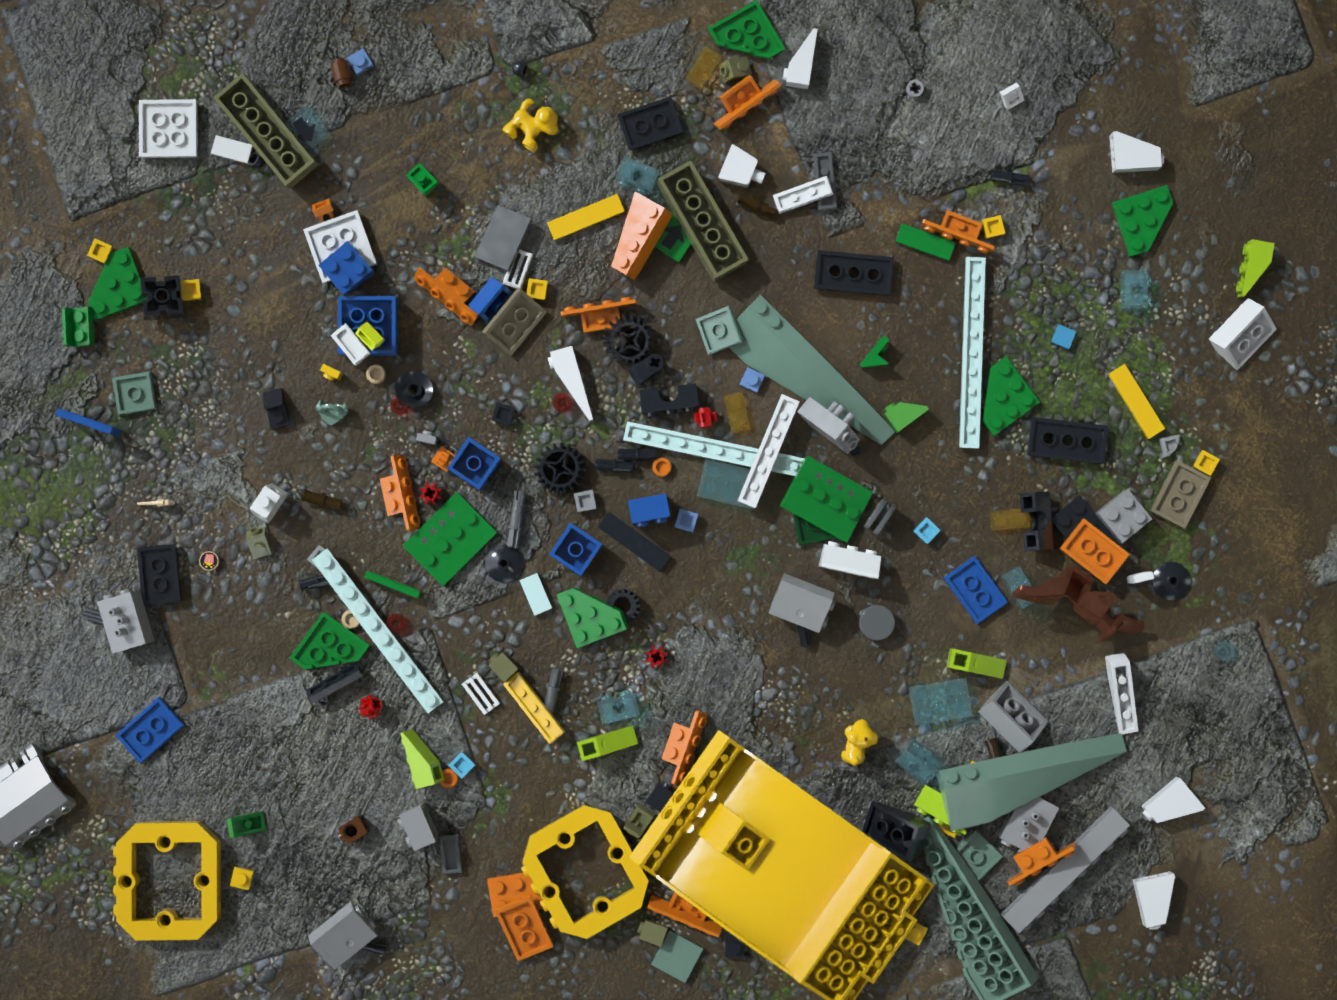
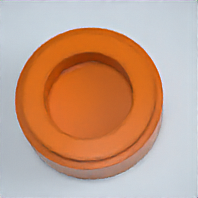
M666 458L656 459L652 465L653 472L659 477L667 476L671 472L670 461Z
M451 768L444 769L442 772L445 781L440 782V784L445 788H452L457 784L459 777Z

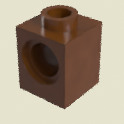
M360 814L338 828L340 831L338 835L342 842L346 841L347 844H350L368 833L370 829ZM350 825L356 827V835H350L348 833V827Z

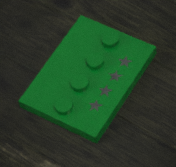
M805 456L779 507L847 543L873 492L815 459Z
M456 492L403 547L444 587L498 532Z

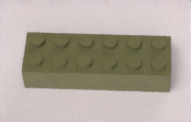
M241 73L213 97L286 187L291 189L320 165L245 74Z
M691 160L658 178L656 183L713 282L747 263L748 257Z

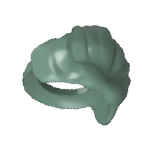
M320 400L316 405V410L321 415V418L332 426L348 413L347 404L333 405Z

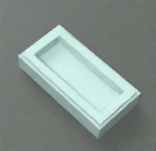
M538 573L519 580L534 616L552 609Z

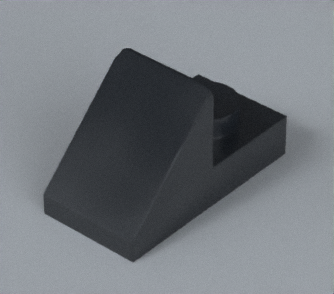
M282 388L263 392L264 410L267 411L271 429L291 425Z

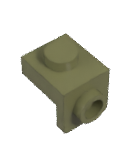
M747 56L730 58L719 65L720 75L724 83L732 79L752 75Z
M265 526L253 527L246 532V541L253 559L272 554Z
M639 803L623 828L630 835L639 839L655 816V813Z

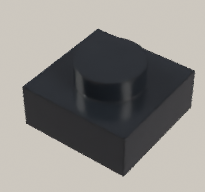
M496 402L491 421L510 426L515 407Z

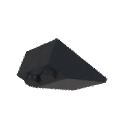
M871 801L862 832L889 852L909 862L920 857L931 823L915 814Z

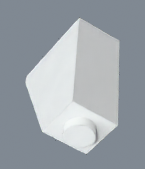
M1118 131L1110 134L1112 173L1158 170L1164 164V154L1161 153L1160 147Z
M1175 777L1141 806L1144 809L1143 815L1149 821L1153 820L1156 823L1200 812L1205 809L1181 778Z
M1170 871L1133 879L1142 923L1146 928L1149 927L1150 930L1161 928L1162 924H1166L1175 880L1174 873Z

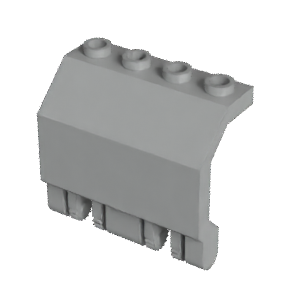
M33 743L20 752L25 762L24 765L21 766L19 761L13 757L10 759V762L7 761L0 766V841L6 847L14 850L22 847L28 839L37 836L42 829L55 823L57 818L69 813L72 807L77 805L74 798L64 794L54 783L43 763V756Z

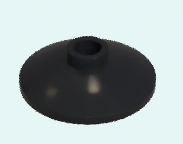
M417 371L406 372L396 381L395 395L404 406L419 408L431 400L433 385L430 379L423 373ZM410 390H416L417 393L413 395L410 393Z
M506 544L498 545L491 549L485 560V567L489 576L502 583L511 582L518 578L524 565L523 557L519 550L510 548ZM502 560L507 561L506 567L500 565Z
M1177 562L1163 563L1153 573V588L1164 599H1179L1190 588V574L1183 565ZM1172 577L1176 579V583L1174 585L1170 583V579Z

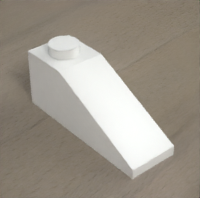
M814 28L789 62L788 69L784 68L783 80H786L785 86L808 89L817 29Z

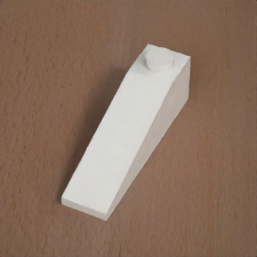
M569 346L550 352L551 357L548 358L550 368L555 369L557 375L583 413L592 422L593 417L573 347Z
M1124 653L1105 656L1118 732L1121 734L1138 732L1130 661Z

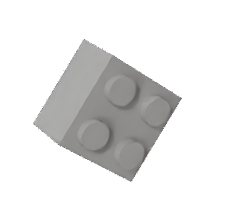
M1128 489L1120 492L1095 513L1115 537L1118 544L1124 543L1152 520L1151 516Z
M425 802L403 811L399 815L398 823L400 828L406 831L408 837H405L409 848H413L416 851L439 839Z

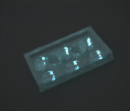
M705 459L697 497L753 510V507L738 501L750 469Z
M966 678L908 687L915 726L972 716Z

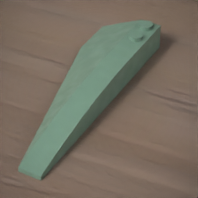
M761 295L736 319L744 342L729 348L747 366L764 374L805 400L811 397L826 409L834 401L844 406L845 411L839 419L843 420L851 412L855 418L849 426L880 445L895 432L828 361Z
M1122 734L1070 742L940 770L936 776L951 831L990 823L1126 753L1127 750Z
M930 815L927 816L924 820L931 824L923 846L926 856L925 861L927 866L930 867L931 879L936 885L937 896L944 917L950 926L952 940L955 941L957 946V955L959 960L961 959L964 975L979 1000H1004L1032 986L1039 977L1008 926L954 846Z

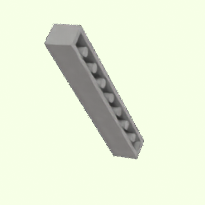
M1109 807L1074 841L1077 844L1074 854L1067 858L1062 856L1058 859V863L1048 867L1000 915L1018 933L1027 931L1031 926L1030 922L1035 918H1040L1045 913L1044 909L1049 904L1053 905L1059 899L1058 895L1062 891L1066 892L1073 885L1072 882L1077 877L1081 878L1086 873V868L1090 864L1094 865L1101 858L1099 855L1104 850H1110L1114 846L1113 842L1128 832L1127 828L1130 825L1114 808Z

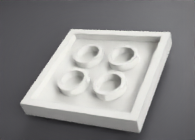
M196 99L139 100V157L198 158V101Z
M358 210L303 229L323 284L331 280L318 265L346 241L355 248L370 267L377 265Z

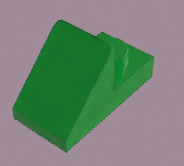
M421 163L406 174L407 178L425 198L440 185Z
M883 335L858 367L865 369L888 366L889 363L881 358L878 353L883 355L889 347L886 343L890 339Z
M263 811L237 815L227 819L230 838L266 830Z

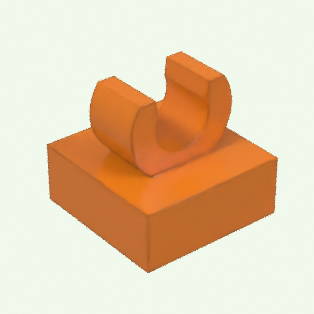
M330 198L312 205L315 218L319 217L321 223L324 222L323 215L325 214L330 215L331 219L334 218Z
M441 446L431 462L448 472L447 468L456 455Z

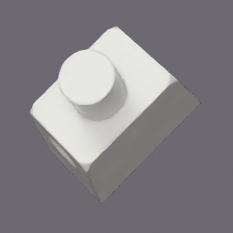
M732 144L718 176V181L748 188L751 180L762 184L766 173L756 169L758 164L756 158Z
M273 483L265 485L250 507L252 514L269 524L289 493Z

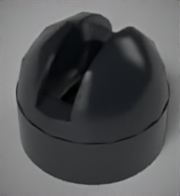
M517 61L513 64L512 71L516 76L523 78L527 70V63Z
M254 152L249 158V165L254 168H263L266 163L258 152Z

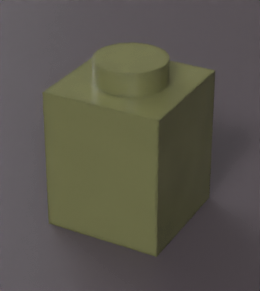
M497 652L489 659L492 663L488 666L503 682H506L519 669L504 652L501 654Z
M646 918L645 922H640L637 933H640L639 939L661 947L668 926Z

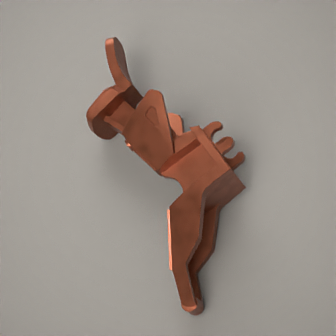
M1069 565L1056 578L1047 579L1040 587L1021 585L1012 593L1014 598L1045 605H1053L1061 597L1069 598L1072 601V609L1102 632L1098 638L1100 642H1105L1117 630L1135 634L1145 628L1143 621L1131 619L1122 613L1118 614L1114 619L1109 617L1105 612L1115 601L1116 596L1112 592H1090L1091 585L1093 584L1090 578L1091 573L1087 571L1083 574L1081 566L1075 569Z

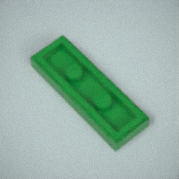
M901 224L895 240L896 243L946 261L950 260L955 246V242L905 224Z
M366 571L364 575L366 579L415 598H420L422 594L418 589L371 571Z

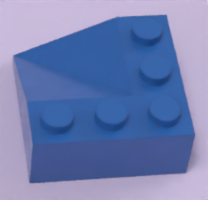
M338 296V329L346 323L355 334L360 326L368 322L385 339L378 348L371 350L357 336L370 352L369 356H398V298L396 296ZM338 345V354L340 356H347Z

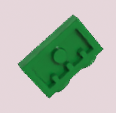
M93 307L62 308L63 345L68 347L94 345Z

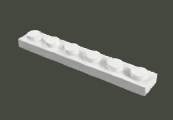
M783 394L781 395L738 498L739 502L756 508L800 401Z

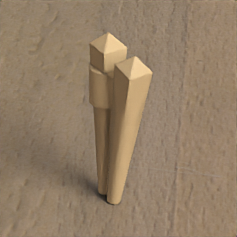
M166 499L137 502V505H157L158 507L173 506L175 504L173 500Z

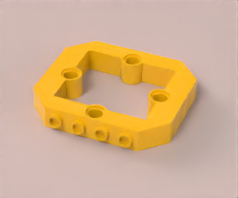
M582 805L529 836L522 861L524 866L521 869L526 878L530 876L533 884H531L534 893L536 895L540 894L543 899L540 901V904L545 912L549 910L552 916L549 920L554 929L559 928L560 932L588 939L640 909L648 885V879L642 868L629 858L632 850L612 814L608 811ZM598 821L610 843L607 851L609 859L614 863H621L634 887L611 901L606 896L595 898L592 905L593 911L573 922L559 897L560 891L557 884L550 881L537 855L555 844L564 849L570 848L575 841L574 834ZM563 833L570 835V841L566 844L561 843L559 840L560 835ZM615 848L622 849L623 854L620 858L612 856V851ZM547 887H553L555 894L548 897L544 894V890ZM605 901L608 904L605 911L597 909L599 902Z
M202 821L138 822L116 843L113 849V856L116 858V865L113 868V875L116 877V885L113 888L116 904L113 907V914L116 916V922L136 941L198 940L221 918V840ZM164 837L170 839L171 844L169 847L163 844ZM179 842H201V872L194 877V885L198 890H201L202 918H179L177 912L170 908L158 913L156 918H136V887L140 882V877L136 872V843H155L159 851L168 852L174 849ZM202 875H206L209 878L208 885L202 883ZM125 876H129L132 879L131 886L125 883ZM164 915H168L171 918L170 924H166L163 921Z

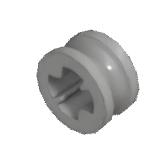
M919 80L910 81L906 87L907 94L912 98L919 97L924 90L923 83ZM912 84H915L916 87H920V90L917 91V94H915L914 91H910V88H912Z

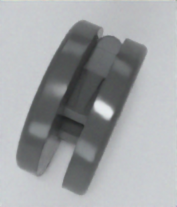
M885 498L880 501L864 525V528L868 530L874 521L877 522L878 525L873 531L875 535L879 534L896 509V506L894 504L891 505Z
M871 605L860 614L858 621L859 629L868 639L884 640L892 634L895 628L894 615L885 606Z

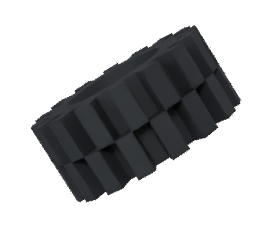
M628 589L616 590L610 594L606 604L616 607L619 599H627L631 604V608L624 616L627 623H629L640 612V600L634 592Z

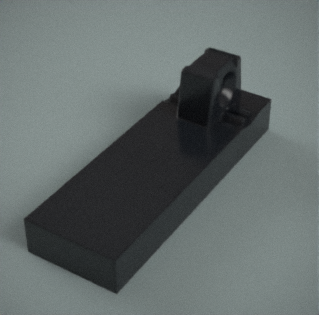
M355 662L306 689L311 704L316 702L321 707L329 703V694L363 676L361 667Z

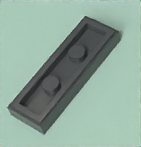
M832 152L814 153L815 180L827 176L834 194L817 200L818 211L837 210Z

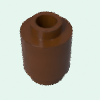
M344 58L333 60L334 63L330 66L334 83L337 84V87L343 88L352 85L353 76L349 61Z

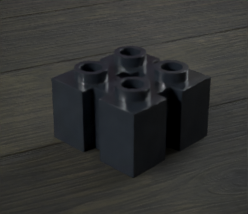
M180 275L164 276L163 281L158 282L156 277L140 278L141 298H146V300L142 301L143 320H157L161 314H166L167 319L183 317L182 298H177L181 293ZM159 295H163V298L166 299H164V301H160L157 298L159 297Z

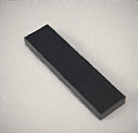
M610 512L607 513L598 528L659 572L671 557Z

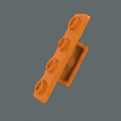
M748 75L719 96L728 113L714 122L715 127L720 130L728 128L736 118L745 116L747 110L760 105L765 97L774 95L778 88L782 86L781 83L773 80L762 89H759L753 77Z
M949 210L946 211L941 225L925 219L921 223V226L927 232L934 233L936 231L941 233V236L945 239L952 240L954 238L959 240L961 245L978 247L977 250L982 253H992L995 249V246L977 240L983 223Z
M421 267L416 270L413 279L419 286L424 287L434 298L441 301L448 310L458 315L463 322L470 326L475 323L478 314L465 304L474 295V290L447 268L435 279Z
M632 297L621 298V302L613 303V300L603 301L602 305L597 306L594 303L584 304L583 308L576 309L575 306L566 307L561 312V317L581 315L584 333L601 331L605 327L611 329L609 321L615 324L617 322L615 317L617 316L620 319L618 308L635 306L637 301L636 299L632 300Z
M405 454L391 456L394 475L380 479L387 515L393 516L403 513L407 531L420 529V518L417 512L416 499L413 494L412 481Z
M695 711L690 728L678 723L673 724L662 756V760L677 765L671 784L680 786L688 774L690 766L694 761L696 748L701 741L702 730L707 723L708 714L705 712Z
M1045 837L1015 854L1013 858L1021 872L1011 877L1007 883L1009 886L1014 883L1017 886L1026 880L1025 877L1028 875L1035 876L1039 874L1044 866L1048 865V867H1051L1058 863V859L1062 856L1065 858L1075 853L1076 842L1056 852L1049 839Z
M676 892L673 893L670 902L654 895L651 896L648 909L670 917L672 920L687 924L691 928L706 932L708 935L720 936L722 926L707 918V915Z

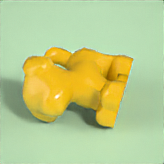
M526 99L522 102L520 109L515 113L513 119L503 127L502 131L514 140L518 133L516 129L520 128L526 135L522 142L523 146L535 153L538 148L535 138L540 132H545L548 135H555L558 132V115L550 107H541L537 110L535 117H532L527 112V109L530 105L534 104V101Z
M863 719L858 720L845 729V735L848 740L846 750L842 751L841 757L845 763L853 766L863 763L865 760V748L877 744L878 741L877 733L873 732L868 722Z

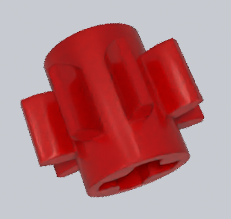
M712 407L698 408V413H694V422L699 423V428L713 427V422H717V412H712Z
M426 482L427 487L424 489L420 488L423 491V495L419 496V498H425L426 505L429 501L436 505L435 500L442 499L439 496V492H442L443 489H436L437 483L430 486ZM429 489L436 492L433 494L434 498L426 495L429 493Z
M652 646L653 651L651 653L646 651V654L650 656L645 662L651 661V668L654 665H658L661 669L662 661L668 662L664 659L668 652L662 653V646L659 647V650H655V647ZM659 652L662 660L653 662L652 653L656 654Z
M371 694L360 700L362 704L359 710L363 717H369L372 720L382 714L380 710L383 704L379 697H373Z

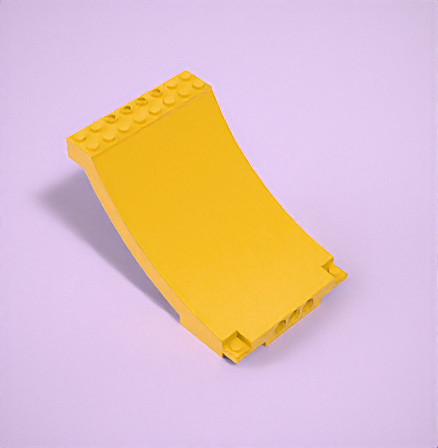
M720 730L715 734L629 856L639 867L655 876L713 921L825 1000H856L868 981L874 984L917 922V919L913 916L935 885Z

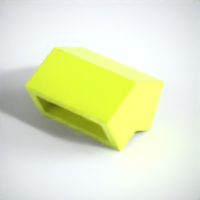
M368 322L360 326L355 333L371 350L378 348L385 341Z

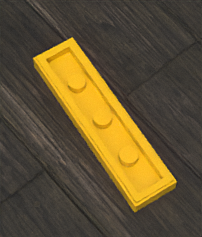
M615 194L549 221L547 224L554 241L622 214L625 211L618 194Z
M1125 364L1107 374L1147 439L1165 429Z
M516 672L503 684L549 744H552L566 732L520 672Z

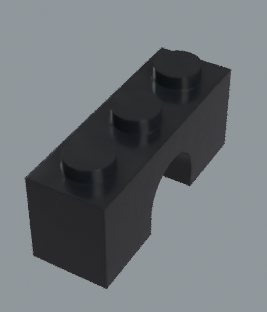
M696 383L678 385L677 398L671 402H665L660 398L658 388L639 390L642 415L646 414V417L658 416L657 413L665 412V415L677 414L676 410H684V413L695 412V408H699Z
M1050 492L1020 494L1021 513H1028L1032 518L1031 530L1023 532L1025 551L1055 549Z

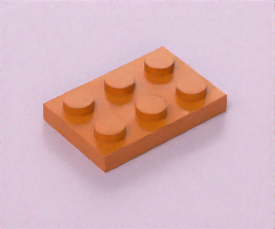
M1084 518L1059 548L1105 585L1130 555Z
M523 872L487 878L493 917H497L495 908L531 894L537 909H543L540 901L543 899L540 894L536 895L531 887V884H533L530 876L526 878ZM547 887V888L544 890V894L549 897L548 887Z
M531 894L495 908L497 918L517 961L554 946Z

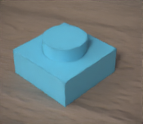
M927 517L913 530L926 544L941 531Z
M462 751L448 766L462 779L476 764Z

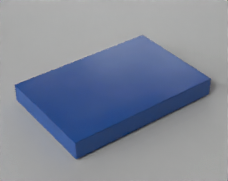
M60 408L57 409L55 414L56 416L120 437L121 429Z
M976 556L971 557L943 577L976 625L1008 603Z
M159 696L115 736L136 760L142 764L184 727L185 724Z

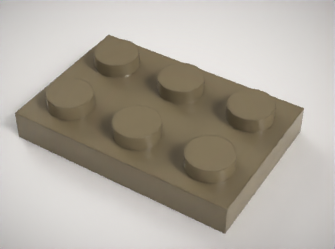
M518 287L482 332L511 356L547 311Z
M1175 460L1150 512L1185 529L1211 477Z

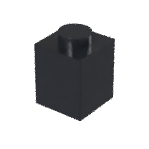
M658 781L645 802L661 812L674 794L672 791L673 787L665 781L663 783Z

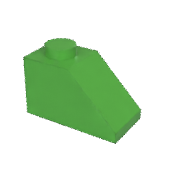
M893 402L885 408L886 413L883 416L893 430L898 433L929 410V408L923 405L902 402L895 405Z

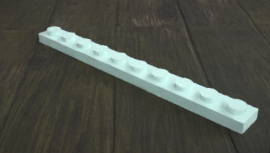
M966 257L959 448L979 449L986 258Z
M628 421L623 441L747 467H752L759 450L748 446ZM778 453L771 472L795 476L804 458Z
M328 548L312 559L426 712L430 713L444 701Z

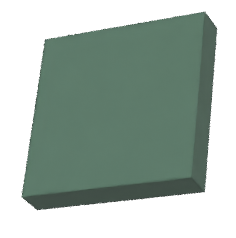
M726 306L696 319L708 355L744 342L731 306Z
M150 371L112 378L119 416L157 410Z
M976 829L955 848L978 882L1003 858Z
M669 929L651 965L685 983L703 947Z

